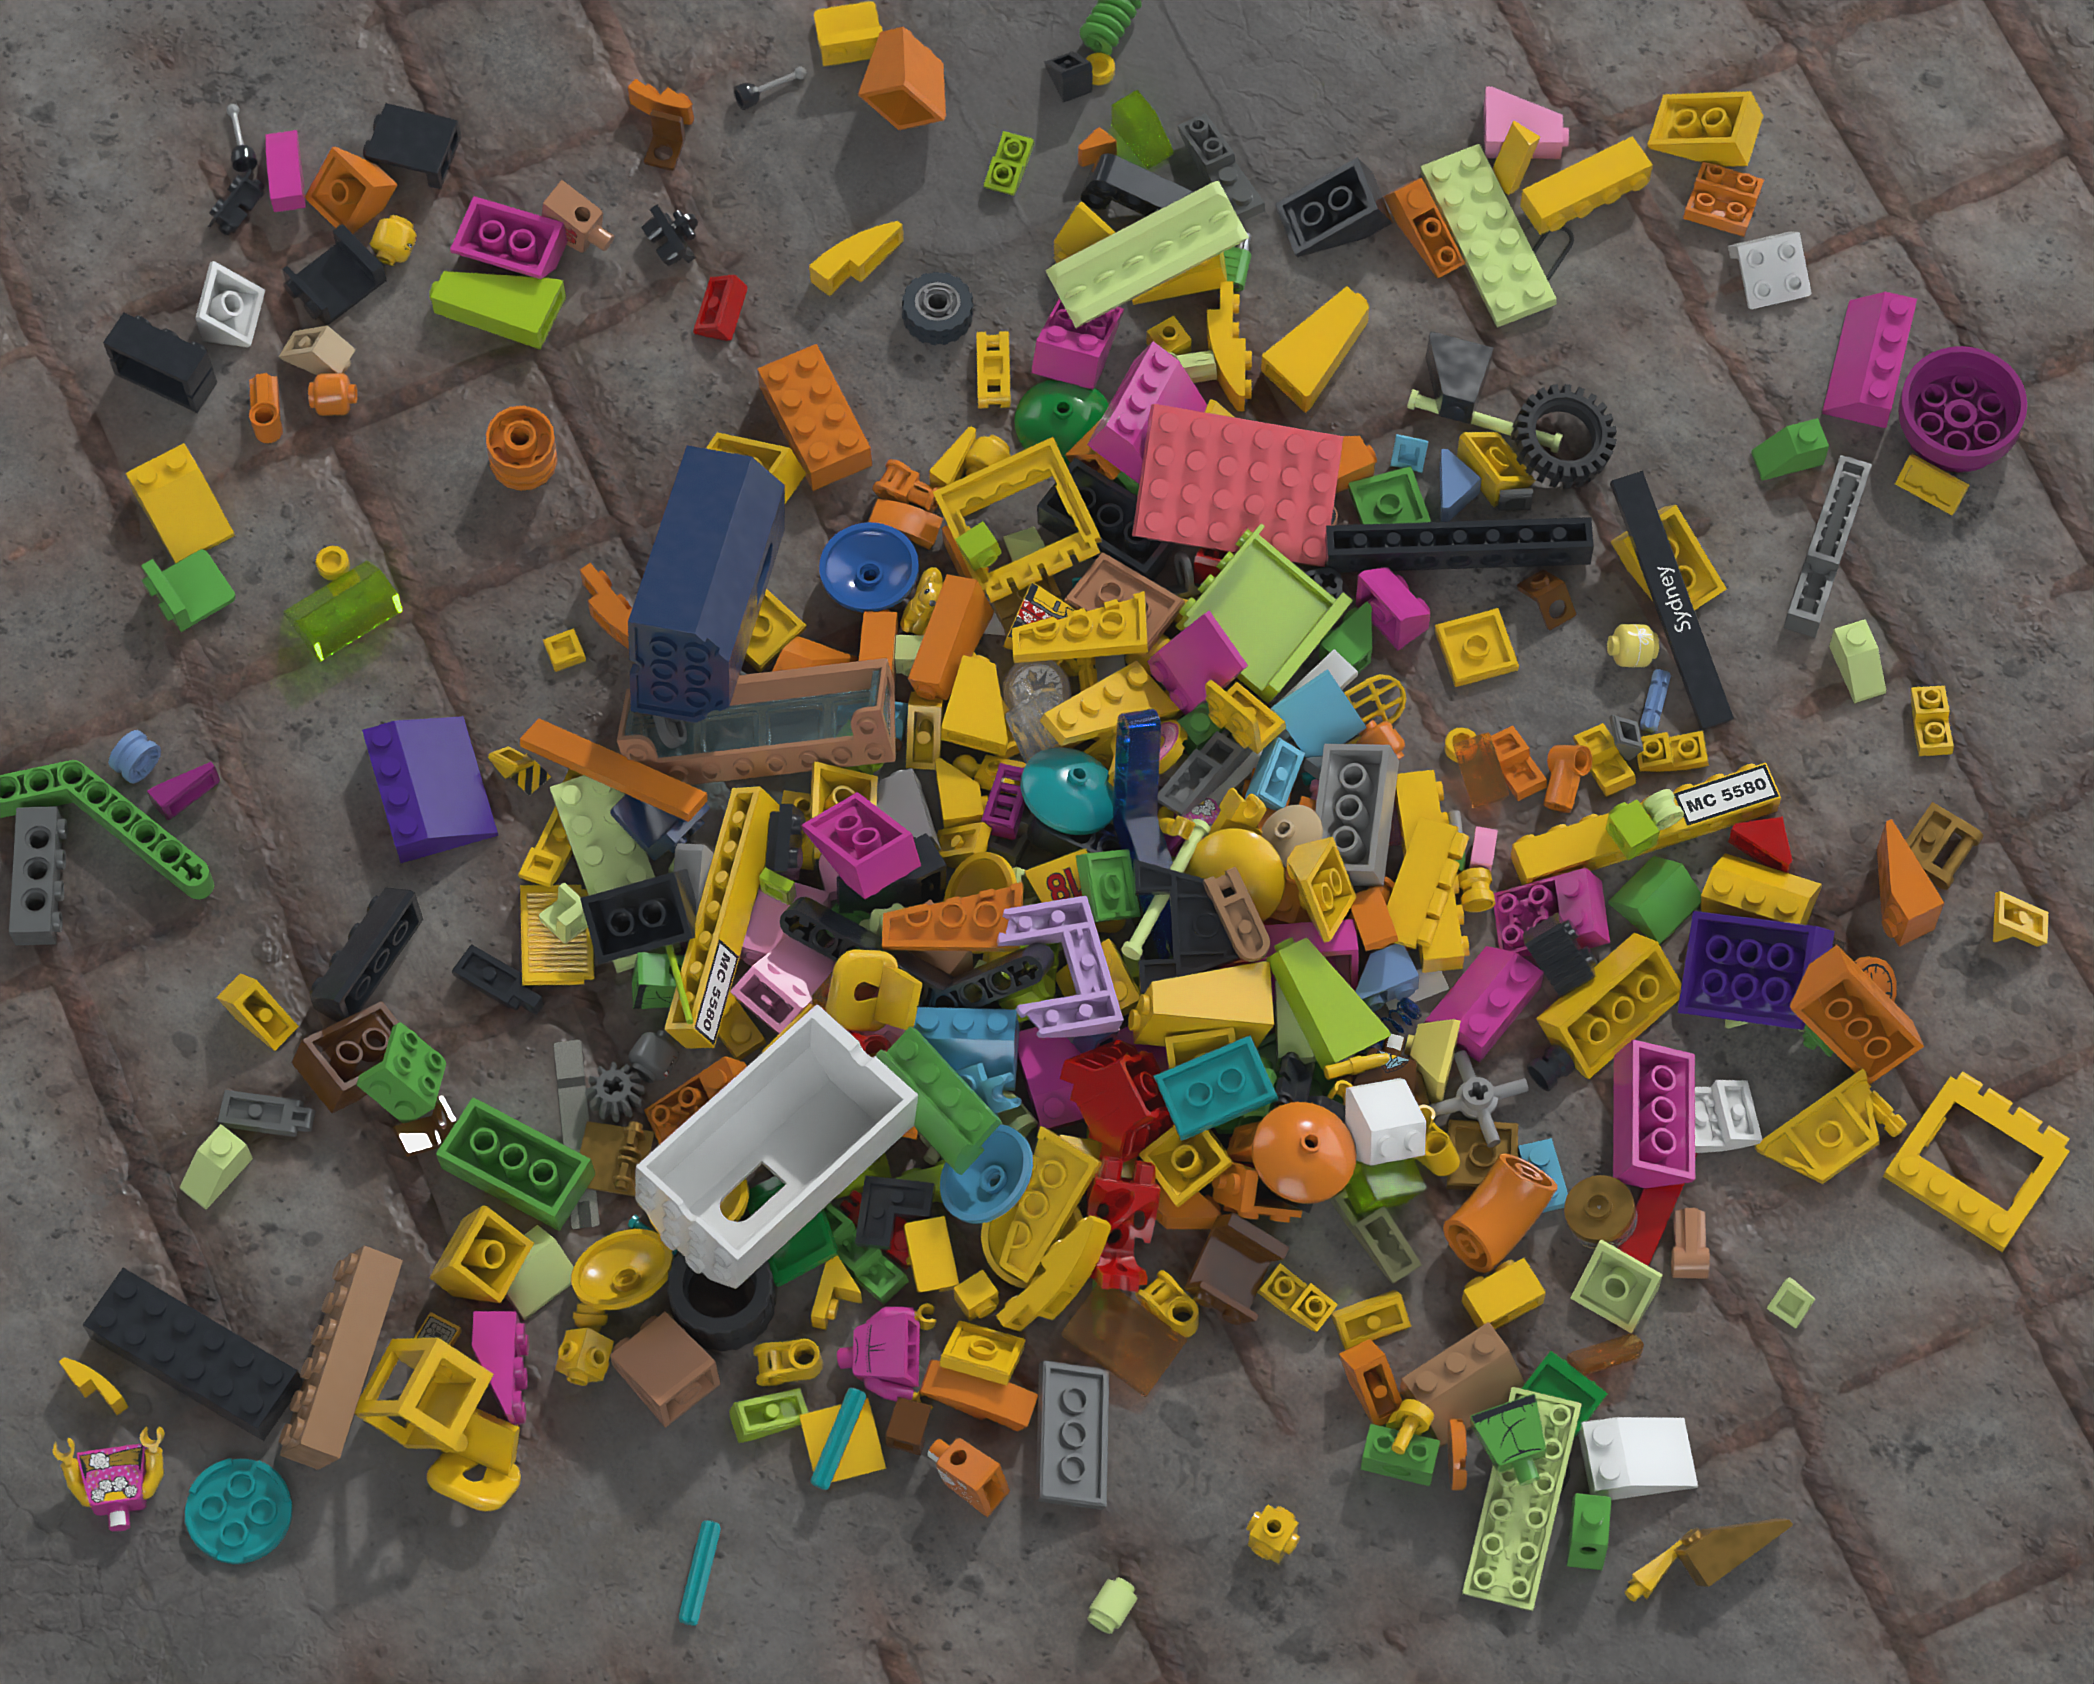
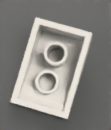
M1616 1417L1582 1422L1579 1440L1590 1495L1611 1497V1500L1698 1487L1684 1418Z

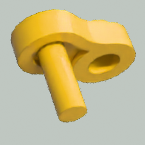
M1405 1399L1402 1401L1398 1411L1391 1414L1386 1428L1399 1430L1391 1446L1395 1453L1404 1454L1414 1434L1421 1436L1423 1432L1428 1431L1434 1419V1413L1429 1407L1419 1401Z

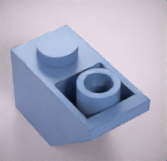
M1393 944L1371 953L1355 992L1373 1012L1379 1010L1384 1003L1395 998L1403 1000L1410 997L1419 987V974L1405 946Z

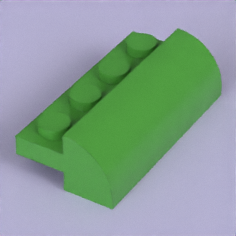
M910 1026L888 1051L880 1049L875 1057L918 1094L914 1127L957 1174L962 1175L983 1153L985 1149L981 1145L999 1127L1002 1121L919 1031Z

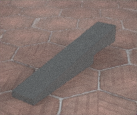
M1840 455L1786 617L1784 629L1816 638L1872 464Z

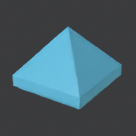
M1396 434L1390 466L1398 468L1411 466L1413 471L1423 472L1428 441Z

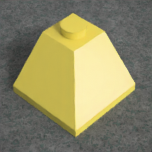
M1452 1019L1418 1024L1415 1036L1409 1034L1404 1054L1409 1055L1410 1059L1416 1061V1069L1422 1074L1428 1098L1432 1104L1441 1102L1444 1098L1457 1046L1460 1027L1459 1020Z

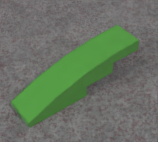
M829 1203L824 1207V1211L838 1247V1257L850 1276L884 1305L909 1282L906 1274L885 1258L880 1249L856 1246L855 1237L857 1229L854 1223Z

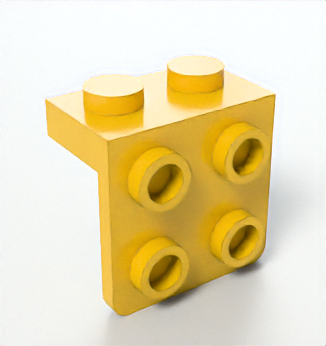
M868 1L818 9L814 12L823 67L871 59L879 34L883 31L882 26L879 25L874 2Z
M1212 680L1205 684L1209 718L1219 728L1225 727L1233 733V738L1243 748L1249 747L1256 754H1259L1286 729L1283 719L1238 682L1228 691L1223 690Z

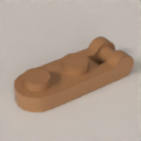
M1233 867L1226 870L1225 875L1216 879L1212 876L1203 880L1204 888L1212 900L1238 956L1248 962H1256L1264 958L1269 950V935L1237 868ZM1231 887L1235 894L1224 898L1221 891Z

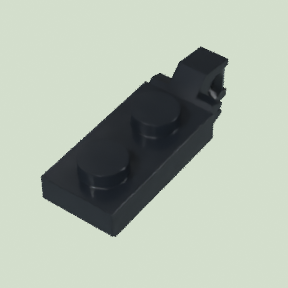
M473 944L469 946L452 970L453 976L507 1008L517 1011L522 1006L524 1009L537 1015L544 1006L542 996L532 991L534 985H522V973Z

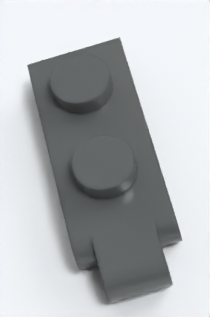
M225 1090L218 1124L226 1128L294 1137L297 1136V1131H312L316 1111L312 1108L303 1107L304 1103L297 1099Z

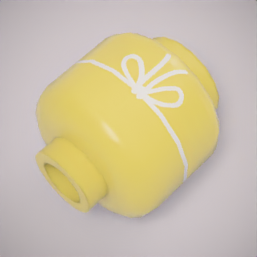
M1621 624L1615 629L1613 636L1608 637V654L1613 656L1618 666L1647 667L1652 662V659H1656L1658 656V635L1645 624Z

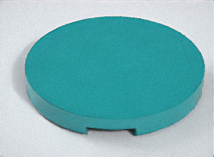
M232 1458L211 1465L193 1482L186 1501L184 1519L190 1537L204 1554L219 1562L243 1564L266 1556L281 1543L291 1524L293 1504L285 1481L271 1466L260 1460H232Z

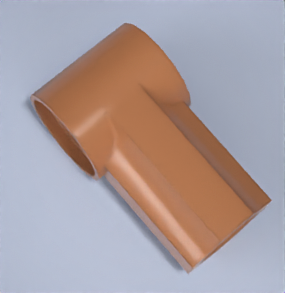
M1697 1208L1677 1210L1674 1214V1246L1672 1247L1671 1255L1672 1278L1708 1279L1710 1257L1709 1248L1706 1247L1705 1211H1700Z

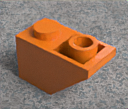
M1156 1180V1183L1161 1188L1156 1220L1166 1229H1212L1217 1216L1221 1215V1207L1211 1196L1206 1195L1204 1197L1198 1191L1181 1206L1177 1207L1158 1180Z

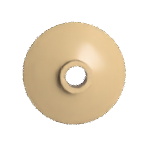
M1290 805L1272 814L1263 825L1261 831L1262 837L1275 848L1284 868H1287V859L1296 845L1322 839L1323 825L1320 817L1311 808L1303 805Z

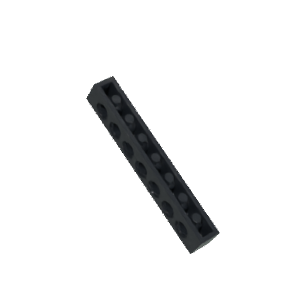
M1592 517L1327 525L1325 533L1326 567L1333 568L1338 573L1363 572L1386 567L1391 571L1591 565L1594 549Z

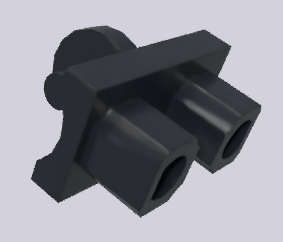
M658 204L649 209L653 217L641 227L645 235L652 243H656L665 235L668 238L666 243L656 249L660 259L668 267L682 258L688 263L694 260L696 257L683 236H686L688 240L696 237L693 230L697 227L698 220L692 213L683 215L681 210H677L673 213L675 218L673 222L670 215L663 213Z

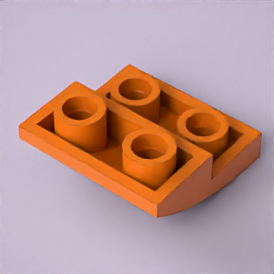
M1703 161L1683 219L1745 237L1764 179Z

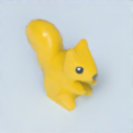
M929 568L923 572L914 598L908 602L900 622L903 631L916 635L925 634L944 583L942 574L937 568Z

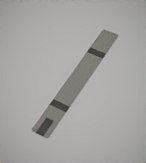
M581 1040L554 1043L563 1143L565 1146L580 1153L586 1123L589 1121ZM586 1189L571 1212L573 1229L599 1225L596 1190Z

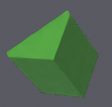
M1653 856L1608 901V904L1648 938L1658 941L1659 945H1661L1701 905V892L1682 863Z

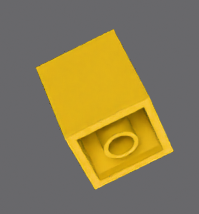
M482 1205L462 1219L429 1278L452 1296L501 1303L534 1243L489 1207Z

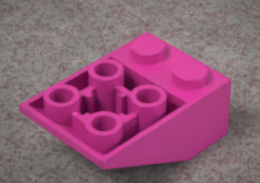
M1059 298L1036 340L1031 373L1093 390L1104 369L1124 308L1117 307L1075 328Z
M1587 868L1494 893L1496 902L1494 912L1499 949L1516 952L1521 956H1531L1532 954L1525 946L1523 933L1555 913H1559L1563 921L1570 919L1579 933V937L1576 940L1581 948L1585 946L1594 948L1610 943L1602 880Z
M474 1311L472 1347L478 1364L494 1374L488 1385L506 1421L519 1427L520 1423L526 1422V1403L522 1402L521 1389H527L528 1372L527 1368H524L523 1356L529 1355V1335L526 1334L525 1323H520L516 1311Z

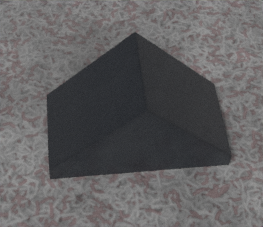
M1072 51L1044 62L1063 103L1092 92V65L1087 59Z

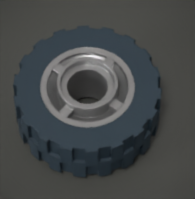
M937 271L930 274H922L921 277L913 279L909 286L907 285L905 295L902 297V319H904V326L909 330V334L912 337L918 338L922 343H930V345H947L949 342L959 340V337L964 336L968 332V327H971L973 296L972 292H969L968 285L964 284L959 277H954L947 272L939 273ZM935 307H940V308H943V309L936 310V309H933V308H935Z

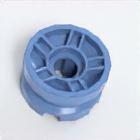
M134 730L117 743L111 752L108 764L115 772H122L125 780L134 784L144 779L153 770L160 758L161 748L155 742L148 741L147 736L141 731Z

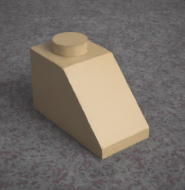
M329 326L294 331L280 353L279 358L316 375L344 373L351 364L350 358L356 349Z

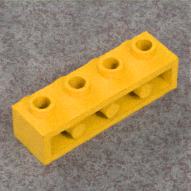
M1631 136L1523 189L1520 207L1539 235L1548 231H1557L1566 222L1576 217L1583 218L1589 215L1593 209L1603 204H1612L1621 195L1631 190L1638 191L1644 188L1650 182L1653 164L1635 138Z

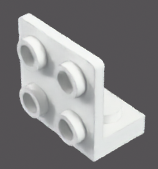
M1785 232L1728 246L1730 258L1739 259L1749 309H1756L1811 295L1800 232Z

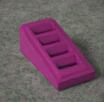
M209 762L147 790V794L154 807L168 821L218 784L220 778L213 763Z
M1003 763L999 764L981 822L992 828L990 835L1012 840L1016 838L1025 801L1022 796L1021 786L1005 783L1004 778L1021 781L1024 768ZM1001 791H1002V792H1007V793H1011V794H1016L1017 797L1014 798V797L1004 796V795H1000V794H1001ZM1001 805L1013 809L1012 811L999 809L997 808V806Z

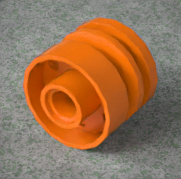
M523 405L509 407L499 412L490 421L486 432V444L490 469L495 478L506 487L519 491L532 490L545 484L554 474L558 462L554 429L547 416L535 408Z

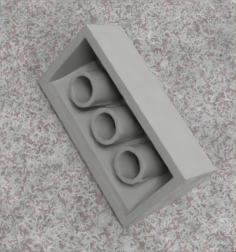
M1324 744L1315 813L1320 817L1323 825L1322 839L1333 836L1352 886H1384L1399 759L1390 745Z

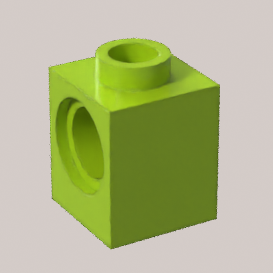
M1637 799L1629 804H1626V802L1620 803L1609 812L1606 830L1628 861L1657 845L1660 830Z

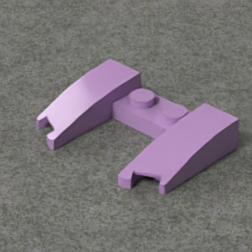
M1087 895L1004 909L1002 917L1008 919L1006 934L1000 932L998 934V947L1062 942L1077 993L1074 996L1017 1006V1014L1021 1018L1027 1015L1039 1029L1036 1035L1039 1038H1057L1117 1032L1123 1022V1017Z

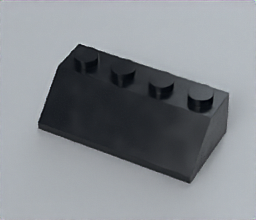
M1074 458L1067 468L1102 540L1097 543L1100 553L1091 558L1096 560L1103 552L1147 579L1154 581L1165 567L1176 543L1132 536L1138 496L1077 458ZM1055 482L1037 505V524L1063 539L1079 531L1075 526L1072 516H1069L1055 487L1057 485Z
M385 887L380 896L376 895L373 897L362 922L356 923L350 930L348 942L344 948L337 950L332 956L328 971L323 978L319 977L313 983L310 990V999L316 1011L339 1022L362 1010L424 920L415 892L408 889Z

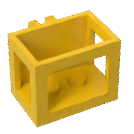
M440 1338L392 1339L359 1398L354 1415L407 1449H438L444 1453H462V1451L468 1448L467 1445L469 1444V1439H467L463 1431L494 1374ZM398 1360L414 1369L398 1400H377ZM387 1416H400L407 1423L402 1427Z

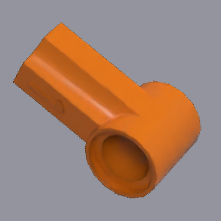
M268 373L256 374L254 378L249 380L251 405L249 418L255 437L263 443H272L280 439L283 434L278 378Z
M1555 745L1550 749L1547 763L1551 776L1543 805L1548 809L1561 813H1570L1572 810L1580 778L1587 775L1592 767V754L1587 746Z

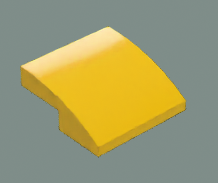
M866 1398L832 1482L886 1469L868 1398ZM842 1404L799 1415L813 1473Z

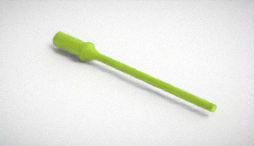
M670 944L666 946L686 1023L690 1025L693 1023V1018L673 945Z

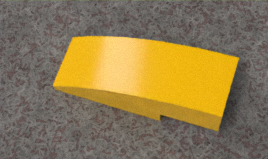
M895 221L878 225L841 241L809 265L810 282L829 297L850 276L861 283L904 241L903 224Z

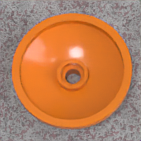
M1294 1102L1275 1108L1263 1118L1253 1137L1252 1158L1258 1175L1273 1192L1293 1202L1311 1204L1323 1202L1334 1197L1347 1185L1356 1165V1148L1349 1129L1334 1113L1316 1104ZM1305 1140H1311L1315 1144V1148L1308 1147L1305 1144Z

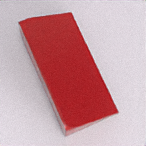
M737 275L710 277L693 330L696 335L724 341L732 340L748 290L747 285Z

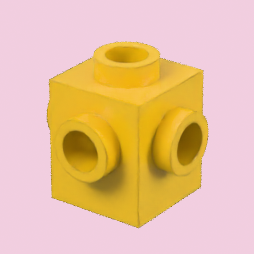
M589 1328L566 1330L563 1343L558 1350L555 1370L566 1375L567 1381L580 1386H586L588 1382L603 1381L604 1375L609 1368V1358L614 1341Z
M1267 1504L1262 1514L1258 1511L1255 1512L1246 1528L1250 1532L1248 1546L1259 1557L1265 1560L1271 1559L1279 1564L1285 1553L1288 1555L1292 1554L1300 1540V1536L1297 1535L1299 1522L1294 1520L1295 1516L1287 1509L1277 1506L1275 1509ZM1270 1526L1278 1532L1271 1533L1267 1528Z

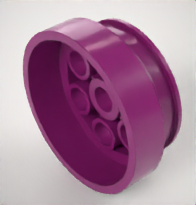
M1947 347L1928 354L1910 370L1904 382L1899 400V421L1911 447L1923 460L1945 471L1971 472L1999 460L2015 445L2027 414V395L2017 373L1998 356L1974 347ZM1958 389L1965 390V391L1968 392V394H1962V393L1958 392L1957 390H1958ZM1927 399H1933V400L1937 401L1938 403H1937V404L1930 403V402L1927 401ZM1983 408H1990L1994 412H1987ZM1953 418H1961L1965 422H1957ZM1928 427L1935 432H1927L1923 428ZM1980 436L1988 437L1991 441H1984ZM1949 446H1956L1961 450L1952 449Z

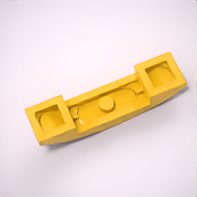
M569 769L563 782L583 775ZM556 805L536 847H531L518 874L519 878L550 888L559 878L573 854Z

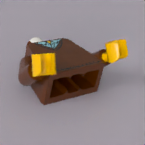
M1391 1034V1036L1384 1039L1381 1050L1370 1047L1364 1053H1356L1352 1056L1363 1057L1371 1054L1387 1053L1390 1057L1387 1064L1365 1070L1364 1073L1336 1077L1334 1087L1328 1094V1098L1331 1100L1335 1094L1340 1095L1343 1105H1346V1088L1401 1078L1406 1081L1426 1120L1427 1129H1431L1435 1118V1111L1429 1105L1428 1093L1422 1074L1416 1069V1061L1401 1056L1405 1038L1395 1034Z

